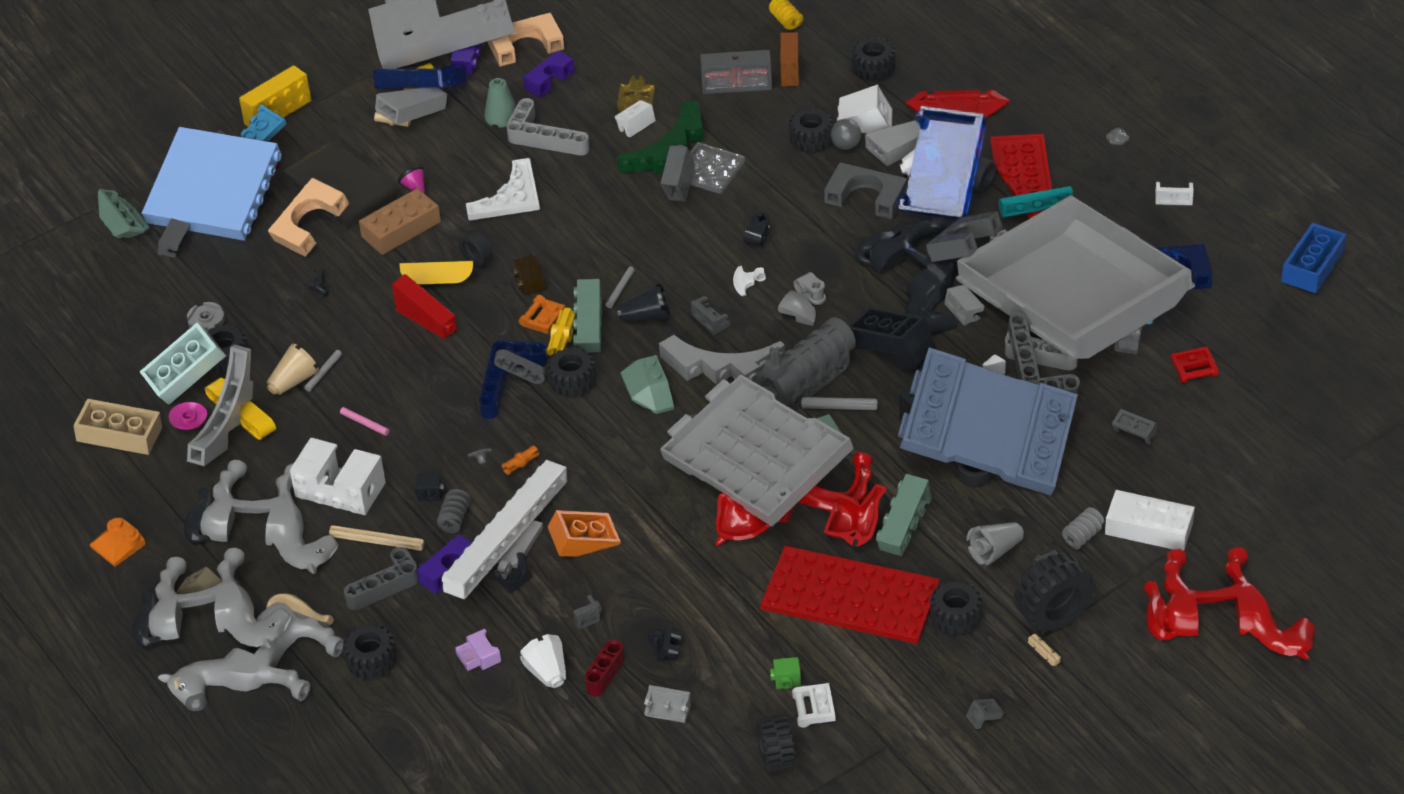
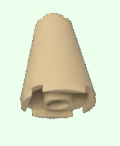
M296 344L289 346L267 380V389L274 395L276 393L281 395L319 371L318 367H314L316 362L304 349H296Z

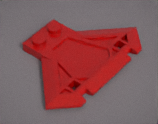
M980 90L935 91V94H927V91H921L906 101L905 104L941 126V140H976L977 125L1010 103V100L994 90H987V93H980Z

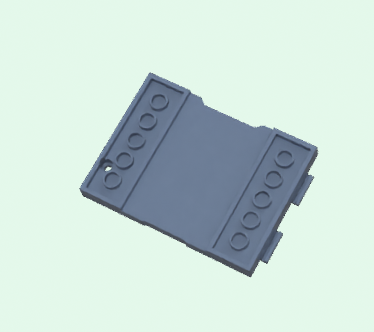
M928 348L921 372L916 370L910 394H914L910 413H904L898 432V437L902 438L900 448L945 463L956 461L999 475L1003 481L1051 496L1056 485L1078 394L1043 383L1037 385L1024 380H1018L967 363L964 358Z

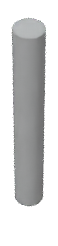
M633 267L627 269L606 302L608 308L613 307L635 272Z
M336 350L305 385L307 391L310 392L342 356L341 351Z

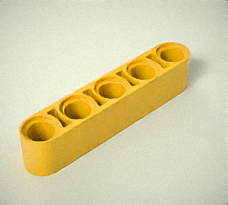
M219 378L205 387L207 396L216 405L225 382L223 378ZM251 401L241 406L240 425L255 438L261 440L276 430L273 420Z

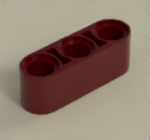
M608 641L585 673L586 692L590 696L601 695L622 666L624 654L623 644L620 641Z

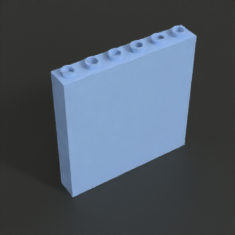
M179 127L144 206L142 215L146 223L167 227L171 218L190 223L188 231L245 241L247 235L251 232L253 220L257 217V210L263 203V196L269 188V181L275 174V167L281 159V151L277 143Z

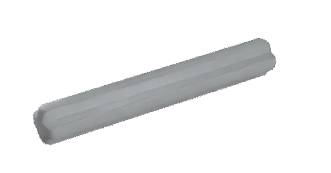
M803 397L801 400L803 409L876 410L878 405L877 399Z

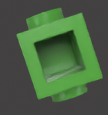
M798 657L773 660L774 668H770L771 681H775L776 689L801 687Z

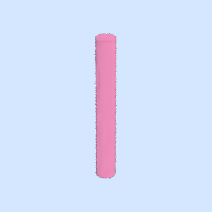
M345 407L341 408L340 414L385 436L389 434L388 428Z

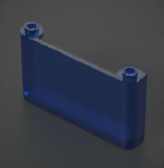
M921 106L920 112L916 114V122H918L920 130L906 194H902L898 198L897 207L901 212L940 216L950 219L966 217L983 141L986 118L984 114Z

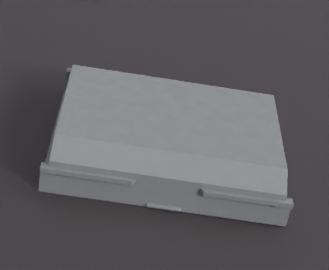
M1071 195L978 248L970 256L957 260L959 276L956 277V280L1009 316L1014 312L1023 313L1026 316L1030 331L1073 360L1090 358L1175 307L1184 294L1195 287L1191 279L1190 269Z

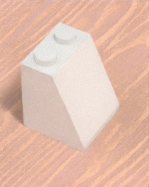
M878 85L839 98V117H837V121L845 118L852 119L860 126L862 133H870L892 127V107Z

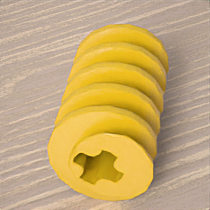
M772 0L770 2L769 11L787 30L795 29L802 23V14L799 13L789 0Z

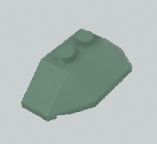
M99 189V217L112 232L113 236L117 238H131L150 229V226L138 211L125 199L119 197L116 191Z
M656 355L634 360L621 372V377L633 402L650 409L655 414L674 410L669 384Z

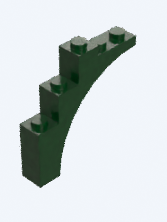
M698 100L681 102V112L678 121L673 129L658 142L638 151L617 155L618 172L654 169V174L663 173L670 146L683 145L687 147L688 142L703 141Z

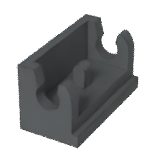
M171 218L159 240L158 255L175 257L176 253L170 252L168 249L178 251L184 236L188 233L187 230L190 228V223Z
M706 296L691 301L692 316L714 335L731 326L730 321L726 320L728 318L726 314L720 315L708 302L702 305L703 302L708 300Z
M1120 409L1112 422L1114 431L1124 430L1144 438L1145 443L1149 445L1151 444V437L1155 438L1157 435L1156 422Z

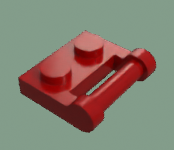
M1208 347L1178 352L1170 356L1180 383L1209 375L1214 377L1219 374L1218 367ZM1208 366V368H1205V369H1200V370L1191 371V372H1185L1186 370H1191V369H1196V368H1201V367Z

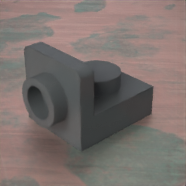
M591 595L587 596V606L573 611L574 623L578 630L600 621L599 612L602 611L601 606L597 600L594 601Z
M981 699L973 701L966 717L975 729H981L985 720L1001 719L1004 712L994 699Z

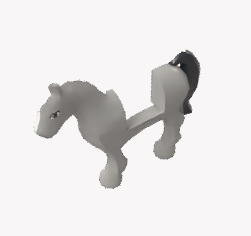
M240 460L230 461L227 470L220 473V481L213 488L214 502L211 503L210 490L201 487L198 491L199 501L188 513L184 522V534L191 543H200L207 540L227 542L235 519L234 512H269L266 524V545L271 546L274 543L286 562L299 569H308L312 574H316L317 566L330 559L338 549L337 541L330 535L324 536L312 543H304L302 537L304 531L303 517L290 493L293 486L290 469L293 464L286 466L284 475L276 479L278 497L258 501H245L235 499L231 494V490L237 479L244 477L247 466Z
M230 548L225 552L224 560L217 566L222 582L214 587L195 593L177 594L175 592V582L180 575L185 573L187 562L180 557H171L167 561L166 569L160 572L161 581L155 588L159 601L156 603L155 596L151 591H144L142 594L144 605L136 616L132 628L134 639L141 647L145 645L148 647L161 640L177 639L180 636L183 616L181 608L204 605L215 601L214 611L218 632H224L227 629L242 644L255 647L264 645L266 648L271 649L273 648V640L281 635L289 625L291 614L285 609L279 608L266 618L258 622L256 621L252 599L234 578V572L243 563L245 554L240 549Z

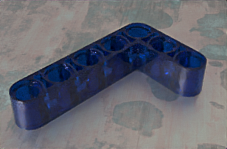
M465 64L430 69L373 70L375 88H439L467 82Z
M505 340L493 343L479 398L482 418L489 420L498 415L508 371L495 365L496 352L498 350H507L543 367L548 362L545 344Z

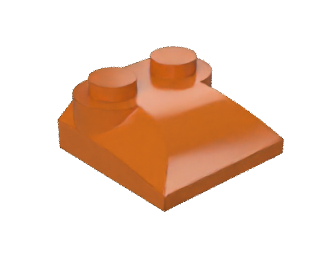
M114 518L108 522L107 530L98 536L90 544V547L115 567L145 546L146 543L139 531L123 518Z

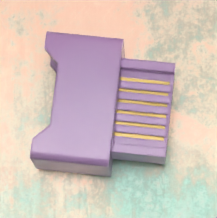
M485 629L467 636V643L455 647L456 654L467 671L478 666L484 670L501 662L500 651L497 647L491 646L486 638L487 632Z

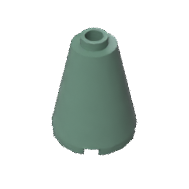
M495 78L489 83L484 118L491 126L495 124L498 127H506L516 108V103L506 81L501 78Z

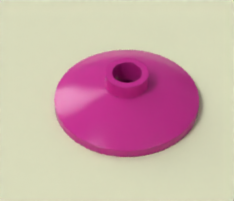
M195 402L181 403L175 406L169 413L170 423L174 427L183 430L197 428L207 419L206 408Z

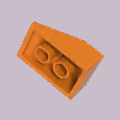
M556 510L548 525L559 556L577 557L621 543L609 513Z

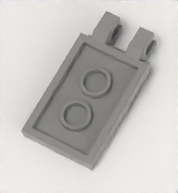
M533 520L498 560L497 563L499 565L497 569L500 571L499 573L503 579L508 577L512 568L517 569L518 559L516 554L518 552H523L526 557L541 533L543 523Z

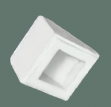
M993 355L982 367L1004 375L1006 361L997 355Z

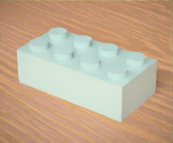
M196 323L144 367L140 373L158 397L169 405L226 355L211 335L199 323Z

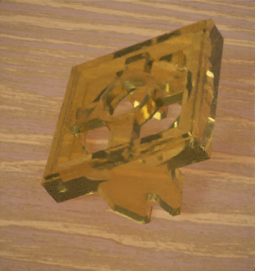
M632 75L629 79V84H620L617 110L624 111L640 100L651 104L653 108L655 84H645V79L642 75H639L638 80H636L635 75ZM627 92H634L633 95L624 96ZM640 92H647L649 97L642 96Z

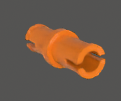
M531 446L524 452L515 454L514 458L502 464V468L507 467L503 471L509 475L518 468L527 466L529 461L540 455L539 452L534 453L538 449L535 446Z

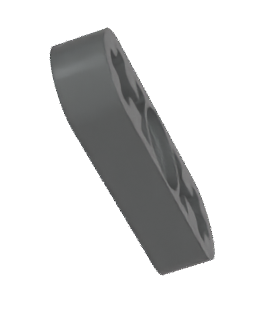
M498 350L496 352L494 363L497 367L534 384H540L544 381L546 370L542 366L507 350ZM516 365H522L525 368L520 369L517 368Z

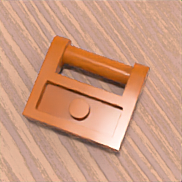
M537 295L533 300L532 306L518 321L523 327L549 334L552 325L557 322L560 310H563L565 305L547 300L542 295ZM542 307L543 309L535 320H531L538 308Z

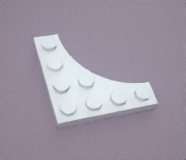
M530 158L512 161L510 180L497 191L495 196L490 199L486 197L475 202L466 203L468 220L540 210Z

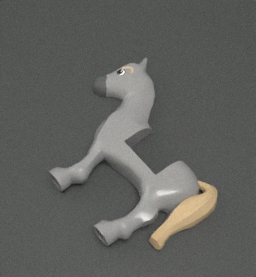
M288 593L277 594L268 600L266 609L256 619L258 622L279 608H283L291 614V621L286 630L273 640V648L269 649L262 645L255 654L235 648L224 658L197 661L180 668L173 675L161 674L158 678L162 682H167L170 691L191 711H199L206 708L208 701L205 690L208 685L225 686L233 690L247 692L257 689L266 683H277L288 687L291 690L292 696L301 702L308 696L310 683L300 679L298 672L293 669L283 670L276 668L284 652L296 639L310 637L319 641L326 648V653L336 658L343 651L344 640L336 636L333 629L329 628L334 621L331 615L324 616L317 613L306 602L295 595Z

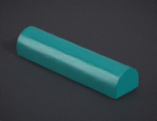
M1071 186L1001 198L998 201L1000 214L1004 218L1046 210L1070 195L1073 196V190Z

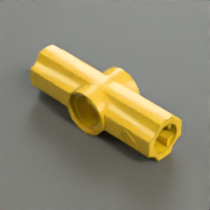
M571 308L560 310L556 324L552 325L551 339L547 348V354L550 356L557 354L558 350H564L567 343H570L572 340L576 314H574Z

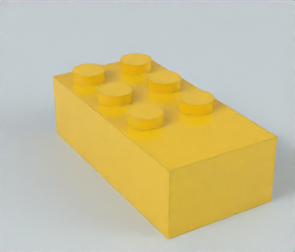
M293 65L239 97L244 124L247 127L251 124L250 120L253 115H257L260 105L265 106L284 118L309 103L311 96L307 74Z

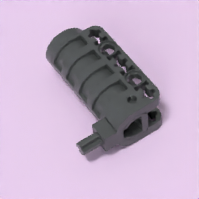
M832 317L820 326V330H814L807 336L806 340L798 342L793 350L786 351L781 357L780 348L771 347L770 359L763 363L764 369L757 374V384L774 393L776 400L794 410L801 405L803 397H811L847 369L849 365V352L856 345L852 330L841 319Z

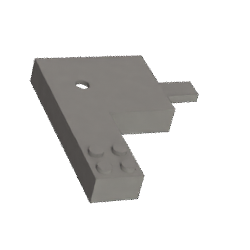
M385 0L386 4L368 9L378 57L384 72L515 33L506 0H494L493 2L480 4L476 7L443 17L440 15L436 0ZM407 32H412L410 35H404Z

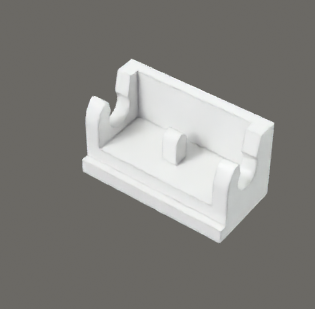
M642 100L615 116L620 132H623L625 129L628 137H632L656 121L652 105Z
M1156 182V204L1192 205L1193 183H1189V188L1160 187V182Z

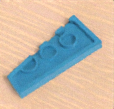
M260 105L258 108L259 112L256 116L253 115L250 120L251 124L242 131L241 136L242 138L268 142L287 123L284 118L265 106Z

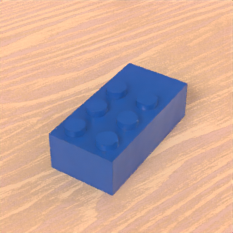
M1311 223L1283 264L1281 282L1317 293L1343 254L1347 234Z

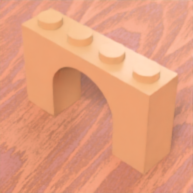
M551 13L513 22L515 33L487 41L499 66L516 62L512 43L525 37L539 39L545 46L548 54L564 50L563 35Z
M311 178L268 232L275 242L306 257L316 242L309 232L298 227L301 217L314 209H324L339 217L349 202L344 193Z

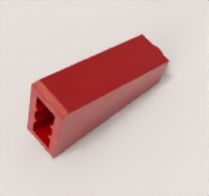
M404 274L392 283L397 312L443 339L457 329L455 315L408 275Z

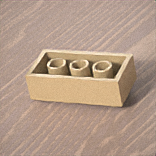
M92 399L86 400L73 425L77 442L146 455L150 454L162 429L160 412Z

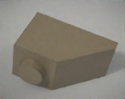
M204 567L186 577L176 592L178 594L199 592L221 583L222 580L208 567Z

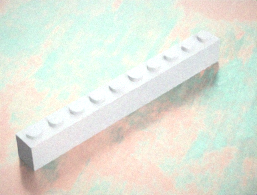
M546 460L536 469V472L527 479L521 489L517 490L514 497L507 501L505 507L496 514L491 523H488L483 532L477 535L474 542L464 550L459 559L454 561L451 568L444 572L442 576L444 592L465 599L566 484L567 467Z

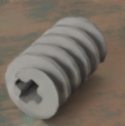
M1086 508L1084 512L1063 529L1062 536L1071 548L1078 550L1081 545H1084L1086 541L1091 539V536H1094L1102 529L1101 524L1104 523V518L1096 509Z

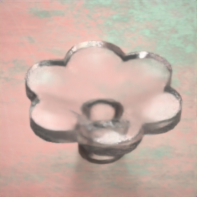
M1117 127L1106 135V139L1109 140L1110 144L1123 145L1125 141L1129 140V136L1126 134V131Z
M487 448L468 454V457H476L478 463L482 464L486 462L485 455L491 452L492 449Z

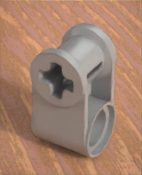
M809 272L794 280L795 290L807 297L812 304L819 305L826 301V295L823 293L825 284L813 273Z

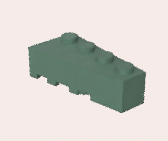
M600 279L577 280V287H574V298H577V303H574V314H577V319H574V330H577V335L573 336L574 346H577L578 349H584V352H601L602 293Z
M906 474L904 479L900 480L897 496L892 498L891 510L889 514L886 513L883 520L884 526L882 530L878 531L876 536L879 550L899 556L903 555L912 538L911 530L916 531L919 516L923 517L926 509H924L925 505L930 504L932 500L929 481Z

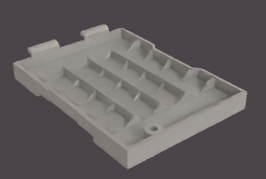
M740 374L731 384L723 379L705 396L710 403L693 419L685 414L667 431L672 438L660 451L663 458L690 476L694 475L742 505L746 511L773 526L854 448L849 437L816 418L807 419L777 401L774 393Z

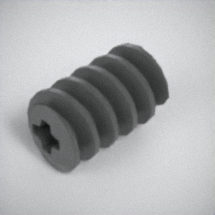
M453 489L447 492L437 518V524L443 531L453 534L460 530V526L463 523L462 520L465 517L471 500L467 492L460 489Z

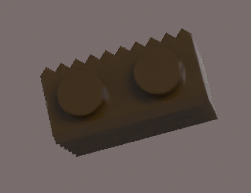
M533 254L532 256L515 258L512 272L513 276L517 277L518 289H522L524 295L545 290L544 277L536 256Z

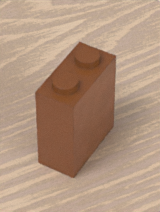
M798 32L781 33V86H799Z

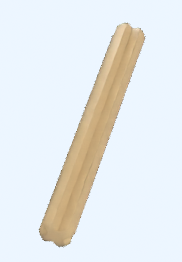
M332 525L329 529L330 536L335 538L420 551L423 550L425 545L424 540L420 538Z

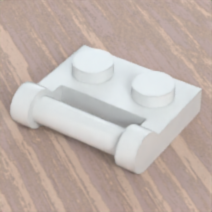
M829 683L796 687L792 690V696L796 700L799 727L835 721V711ZM805 696L810 697L812 714H806Z

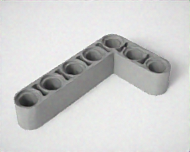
M529 98L519 101L506 126L510 143L575 155L588 154L590 148L587 133L533 123L535 119L534 101Z

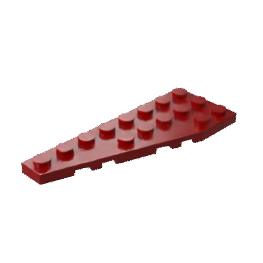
M1044 134L990 137L992 159L996 163L997 172L1013 196L1052 189ZM1044 210L1026 213V216L1030 219Z

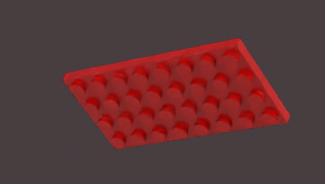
M784 546L760 606L761 610L918 644L930 613L931 594H933L935 588L938 589L940 579Z

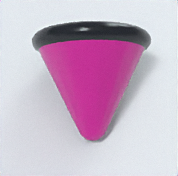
M418 165L407 169L399 176L398 183L411 191L418 188L425 194L424 167Z

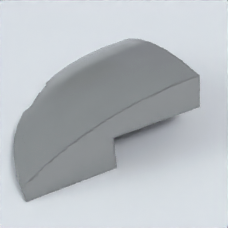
M791 290L785 295L778 306V312L796 316V322L814 326L816 320L815 308L804 295Z

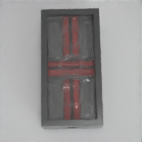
M770 50L700 54L703 94L772 90Z

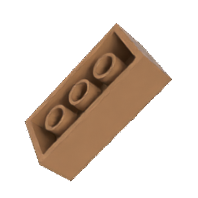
M417 188L359 220L361 237L383 255L440 223L439 206Z

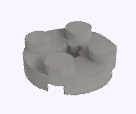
M205 302L203 306L197 307L196 305L192 307L187 314L189 329L196 323H199L207 332L210 328H216L218 325L222 326L225 316L221 306L213 302Z

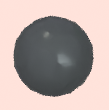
M852 119L838 120L830 131L831 141L837 148L842 150L855 148L861 140L862 132L860 126Z

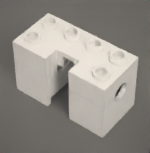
M310 438L290 469L295 497L366 515L386 483L381 456L354 449L341 469L338 468L335 453L337 444Z

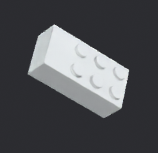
M1116 490L1106 517L1105 534L1184 551L1193 525L1195 507Z

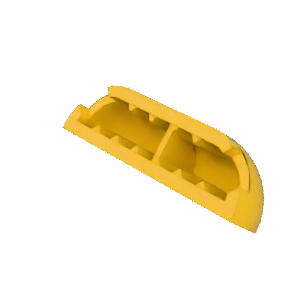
M473 261L400 263L402 276L404 274L408 275L418 285L461 283L471 275L473 270Z

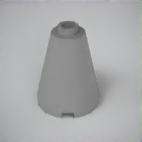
M1015 522L973 527L967 534V541L970 540L971 544L968 547L969 552L978 564L990 565L1022 541L1023 528Z

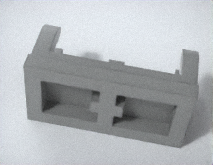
M961 285L947 289L944 304L963 325L980 319L979 315L974 316V314L984 311V305L966 286Z
M649 685L644 705H647L644 712L645 716L685 723L691 707L690 692Z

